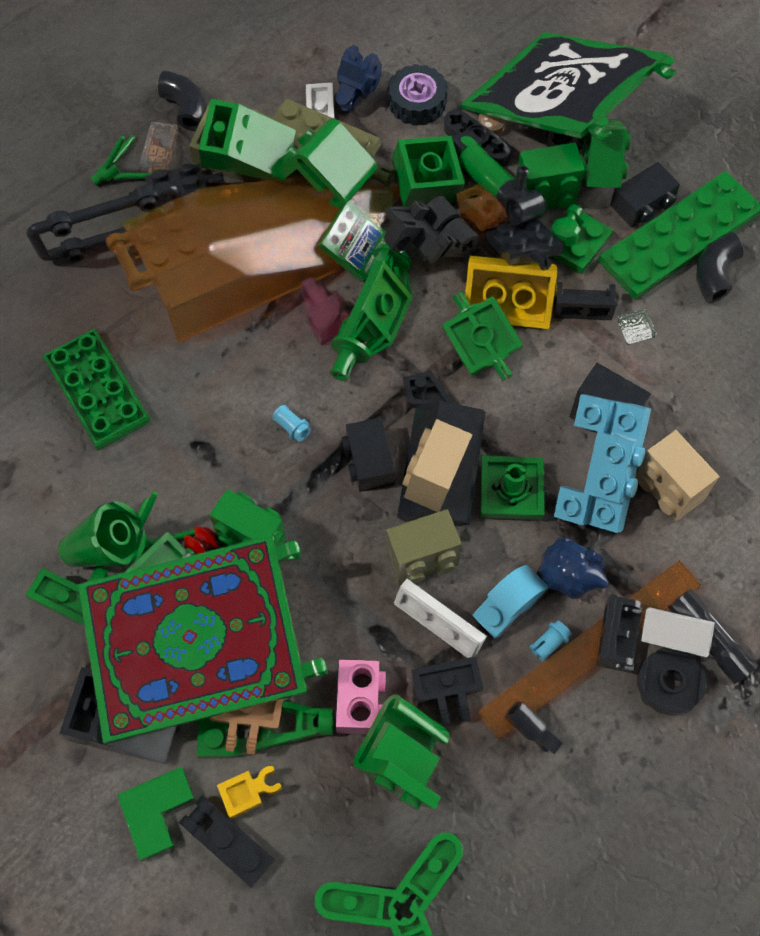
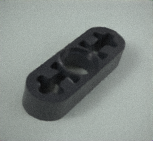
M452 110L445 115L444 132L446 135L453 137L463 134V131L465 133L473 131L484 138L482 148L502 167L509 162L511 146L503 138L461 110Z

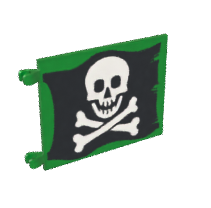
M543 32L460 105L464 110L577 138H583L590 132L596 138L604 140L612 133L611 130L604 128L609 123L605 116L654 71L665 79L672 78L677 73L676 69L670 68L675 59L672 56H668V53Z

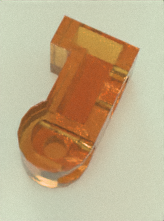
M479 184L456 194L461 218L466 222H475L480 230L483 231L504 221L505 214L500 202ZM477 195V198L470 199L469 197Z

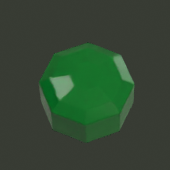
M564 217L555 220L551 232L566 246L576 243L581 228L576 220Z

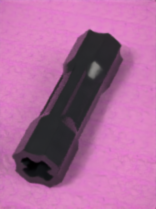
M692 588L685 591L668 606L672 613L715 622L710 653L716 659L717 665L734 684L742 681L757 668L758 664L710 614L708 607Z

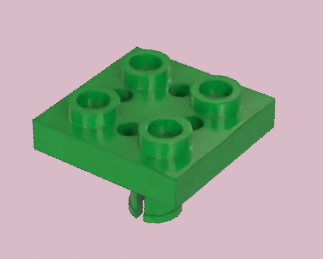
M481 456L480 518L543 520L544 458ZM494 486V488L497 489L499 486L500 490L494 491L492 487ZM510 500V504L516 503V505H515V506H510V505L508 504V501Z

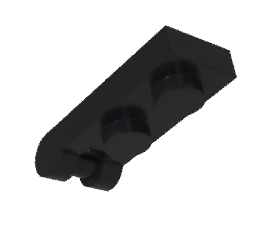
M202 795L195 803L197 807L189 816L185 814L179 821V824L248 886L253 888L275 859ZM209 815L215 822L205 832L198 825Z

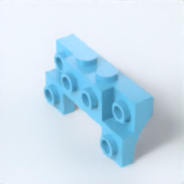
M581 394L574 426L597 431L584 491L561 486L554 517L579 525H592L615 533L623 531L630 498L635 495L638 487V480L635 479L637 468L642 465L645 457V448L642 447L651 408Z

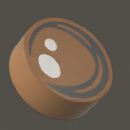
M484 114L479 115L478 122L495 134H501L505 128L506 120Z

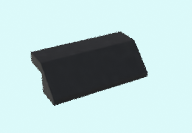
M438 401L419 405L415 408L404 478L407 474L406 471L409 463L418 450L425 428L432 430L436 419L473 434L440 511L448 509L454 526L469 525L486 412L478 408ZM402 485L397 518L407 522L437 513L432 509L404 498L407 486Z

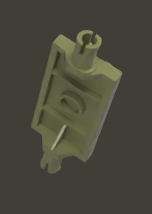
M287 98L273 117L253 109L255 112L296 130L293 144L295 148L300 145L297 140L306 130L310 128L313 132L328 119L332 118ZM339 121L375 160V153L381 146L380 138ZM376 162L377 170L370 178L389 186L395 178L396 170Z

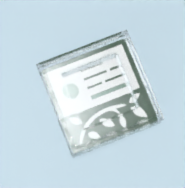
M646 308L618 316L617 322L627 345L655 338L657 332Z

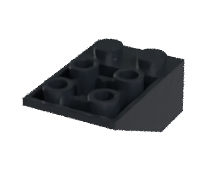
M81 667L59 734L69 742L166 764L177 726L104 744L92 669Z

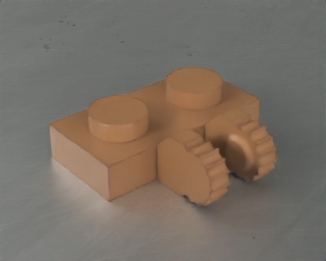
M283 699L210 717V720L213 722L229 724L226 751L234 752L237 744V727L242 725L251 727L246 749L247 754L255 755L259 728L279 729Z

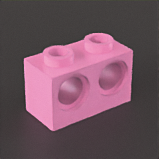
M339 660L336 714L337 734L368 733L382 707L381 704H378L379 692H385L386 672L379 671V661ZM360 674H365L372 681L367 687L360 688L354 685V678ZM358 707H364L371 713L365 721H356L352 718L351 714Z

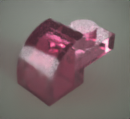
M310 277L301 282L303 298L309 306L305 309L307 325L319 343L323 345L332 340L339 331L341 325L340 302L336 293L328 297L322 285L317 286L313 278Z

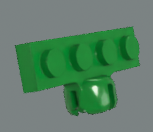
M42 567L25 594L26 598L85 627L78 584ZM103 568L95 569L87 582L109 577L107 574L110 570Z

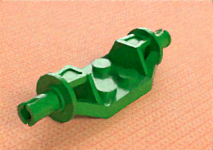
M387 244L378 245L374 249V259L366 271L368 277L351 314L343 320L338 336H335L331 341L332 349L338 354L335 364L330 370V375H333V378L339 381H347L354 363H366L372 355L392 345L413 298L407 271L411 268L412 261L409 255L405 253L406 249L394 253ZM358 339H361V340H364V341H368V342L364 345L363 343H361L360 341H358Z

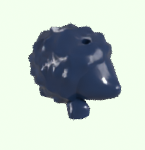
M567 537L557 539L553 545L546 549L541 557V564L538 569L542 575V580L548 584L550 589L564 593L571 599L582 598L587 592L595 589H605L608 586V579L602 571L605 567V564L602 563L603 557L595 551L586 550Z

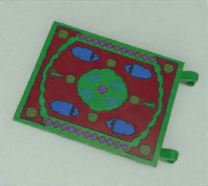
M271 535L78 584L104 744L308 693L305 679L324 676L328 673L327 664L322 658L301 664L279 564V562L301 558V548L296 541H290L276 547L274 537Z

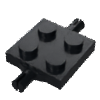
M184 164L177 169L168 171L156 170L152 174L146 175L147 185H153L154 187L164 184L177 185L181 190L184 204L209 199V187L225 184L222 172L206 176L202 172L200 164ZM171 197L160 198L157 202V207L153 211L173 207Z
M502 217L499 220L501 223H498L497 227L486 229L487 242L509 265L533 262L541 270L545 271L552 264L551 260L548 259L549 257L563 254L564 244L538 219L520 225H513L507 217L505 219Z

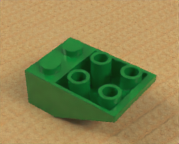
M211 99L199 146L201 166L285 183L286 178L277 169L284 162L281 157L294 144L296 130L240 104Z

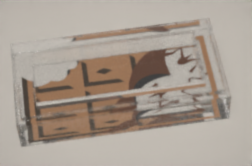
M159 122L150 123L139 163L141 172L153 173L156 170H169L179 132L178 125Z

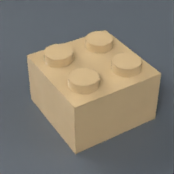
M436 419L432 430L425 428L418 450L409 463L406 471L407 474L402 485L407 486L404 498L439 512L473 434Z
M677 430L647 450L643 463L636 473L638 483L642 489L650 492L658 500L661 510L665 514L671 515L676 521L701 504L720 477Z

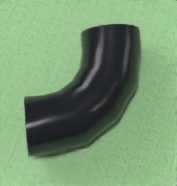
M162 71L158 81L160 98L170 99L178 103L179 113L177 122L187 130L196 131L206 111V101L201 89L186 76L170 71Z
M733 232L724 234L708 244L697 261L696 281L707 303L721 300L732 290L733 286L729 282L725 271L730 263L741 259L743 256L742 243Z

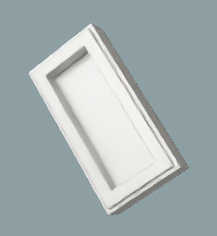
M649 607L645 614L641 641L708 657L715 622Z

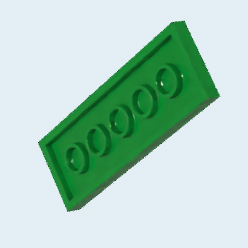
M724 171L600 254L598 262L634 300H637L701 256L708 244L724 234L736 232L759 216L760 203L727 171Z

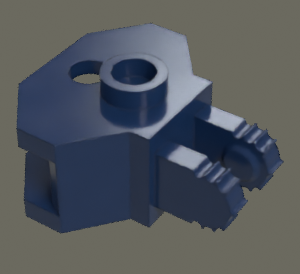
M355 45L345 50L337 71V81L340 87L335 98L344 113H351L355 109L354 107L357 106L360 97L366 99L368 94L376 90L381 77L382 64L378 56L372 53L365 57L363 61V56Z

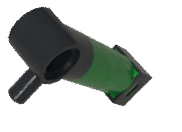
M473 131L452 137L461 170L470 175L505 209L506 216L513 225H520L541 218L544 215L545 201L540 192L537 190L528 191L525 188L529 172L526 166H519L514 178L482 148L483 140Z

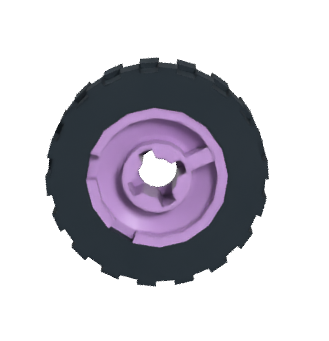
M413 64V66L408 65L401 70L399 69L394 76L392 75L388 85V105H390L391 113L394 114L395 118L402 120L403 123L415 126L418 124L427 125L429 122L436 121L438 117L442 116L443 110L445 111L447 82L441 73L427 65Z

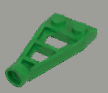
M283 701L281 712L290 713L296 717L295 729L291 732L273 734L270 732V729L262 728L258 733L255 752L320 735H333V708H312ZM210 717L201 719L198 723L197 757L199 759H222L247 755L246 744L248 737L237 738L234 752L226 751L229 724L213 722L210 720ZM316 717H319V727L313 725Z

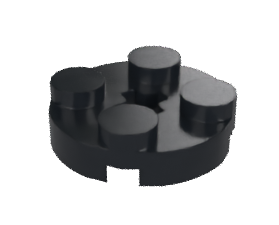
M667 647L657 650L643 661L638 670L637 686L642 702L653 710L665 715L676 716L690 712L703 698L706 691L707 682L703 668L699 667L698 663L693 660L695 657L688 652ZM669 673H672L675 680L680 681V686L670 689L663 682V678H667Z

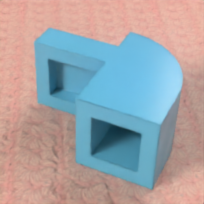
M528 565L521 566L507 575L487 594L488 598L472 616L494 638H497L519 614L529 610L547 591L549 586Z

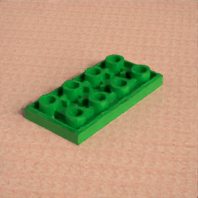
M95 328L42 355L97 451L151 422L148 414Z

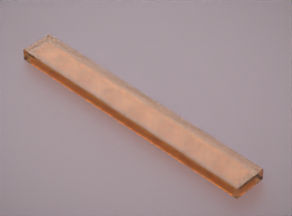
M680 560L628 598L642 603L638 634L643 631L645 614L649 607L668 612L670 610L668 606L690 588L695 591L700 587L701 584ZM603 618L478 711V715L498 741L515 728L504 718L514 703L517 701L524 702L535 713L596 667Z

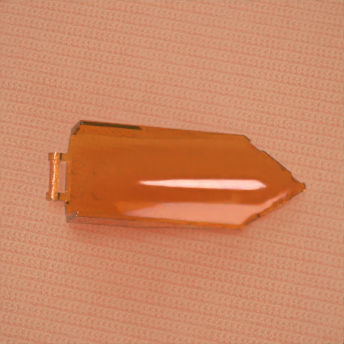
M304 176L286 178L285 183L267 180L201 188L156 207L151 211L121 222L124 233H113L106 238L109 250L115 253L127 276L126 282L130 290L138 291L155 284L178 342L184 341L343 269L340 264L318 247V244L339 211V208L328 203L334 194L327 186L321 192H318ZM367 180L350 202L381 227L388 217L385 213L386 209L394 207L393 202L400 194L398 184L391 183L387 186L379 181ZM127 247H129L134 259L141 258L147 271L138 272L126 249Z

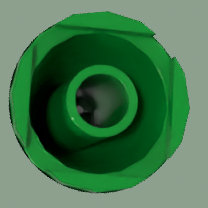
M120 501L104 503L60 540L58 553L61 560L70 567L125 566L140 558L145 548V530L140 531L137 520H140V518L129 505Z

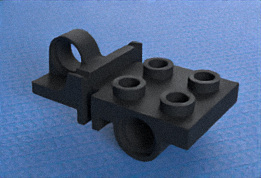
M444 196L432 199L427 205L422 201L419 203L414 201L409 208L388 207L385 211L393 223L385 234L384 241L394 253L401 252L414 243L424 257L428 258L429 263L434 264L440 256H476L481 250L478 245L479 237L463 218H460L459 213Z

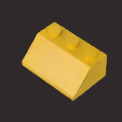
M469 256L465 297L470 305L481 303L494 296L511 325L549 329L557 278L556 264H551L548 270L545 269L543 271L533 262L509 265L504 259Z

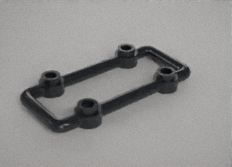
M164 184L158 187L142 185L137 187L131 195L71 213L62 210L52 212L46 217V220L29 226L26 235L40 259L52 261L64 257L68 262L75 263L84 258L86 250L146 232L152 238L161 237L166 233L168 225L178 223L186 217V208L181 190L177 185ZM166 196L171 197L174 212L165 215L162 213H151L145 216L142 222L85 239L77 237L68 238L62 241L59 247L47 249L40 237V234L46 232L54 233L56 237H65L72 232L73 224L133 206L140 207L142 211H151L157 207L158 200Z

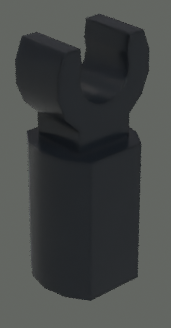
M517 701L507 711L504 718L528 740L535 741L543 751H550L555 754L563 744L546 729L547 724L524 702Z

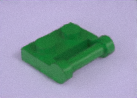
M572 204L566 210L565 217L576 220L579 226H581L579 237L576 243L564 247L562 255L552 256V258L582 275L610 239L613 229L585 214L580 206Z

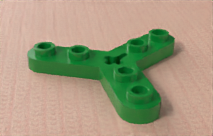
M443 832L437 834L431 839L395 890L340 882H327L316 892L315 907L318 913L328 920L391 928L393 936H433L424 912L459 864L463 856L461 841L451 833ZM412 894H415L416 898L411 903L412 905L409 909L413 916L410 919L403 917L400 921L395 918L397 910L393 907L396 902L403 904Z

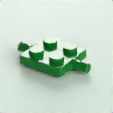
M463 291L458 292V295L457 293L453 295L452 299L460 311L453 319L442 324V329L470 376L472 377L485 369L494 367L501 381H506V376L508 379L511 378L513 374L504 361L508 356L521 350L523 344L494 296L481 303L470 305Z

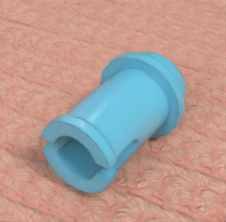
M286 405L277 408L272 416V419L289 433L291 440L301 442L311 431L308 421L305 419L301 420Z
M559 620L548 624L549 629L529 646L536 657L540 656L539 660L545 662L562 643L567 644L569 642L568 638L572 635L570 630Z

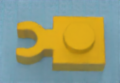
M273 766L263 768L255 779H252L248 770L217 785L230 819L263 805L259 795L263 793L273 795L283 789L280 783L273 786H268L265 783L267 776L276 772Z

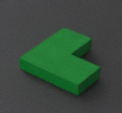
M182 766L117 794L140 861L175 847L163 814L195 800Z

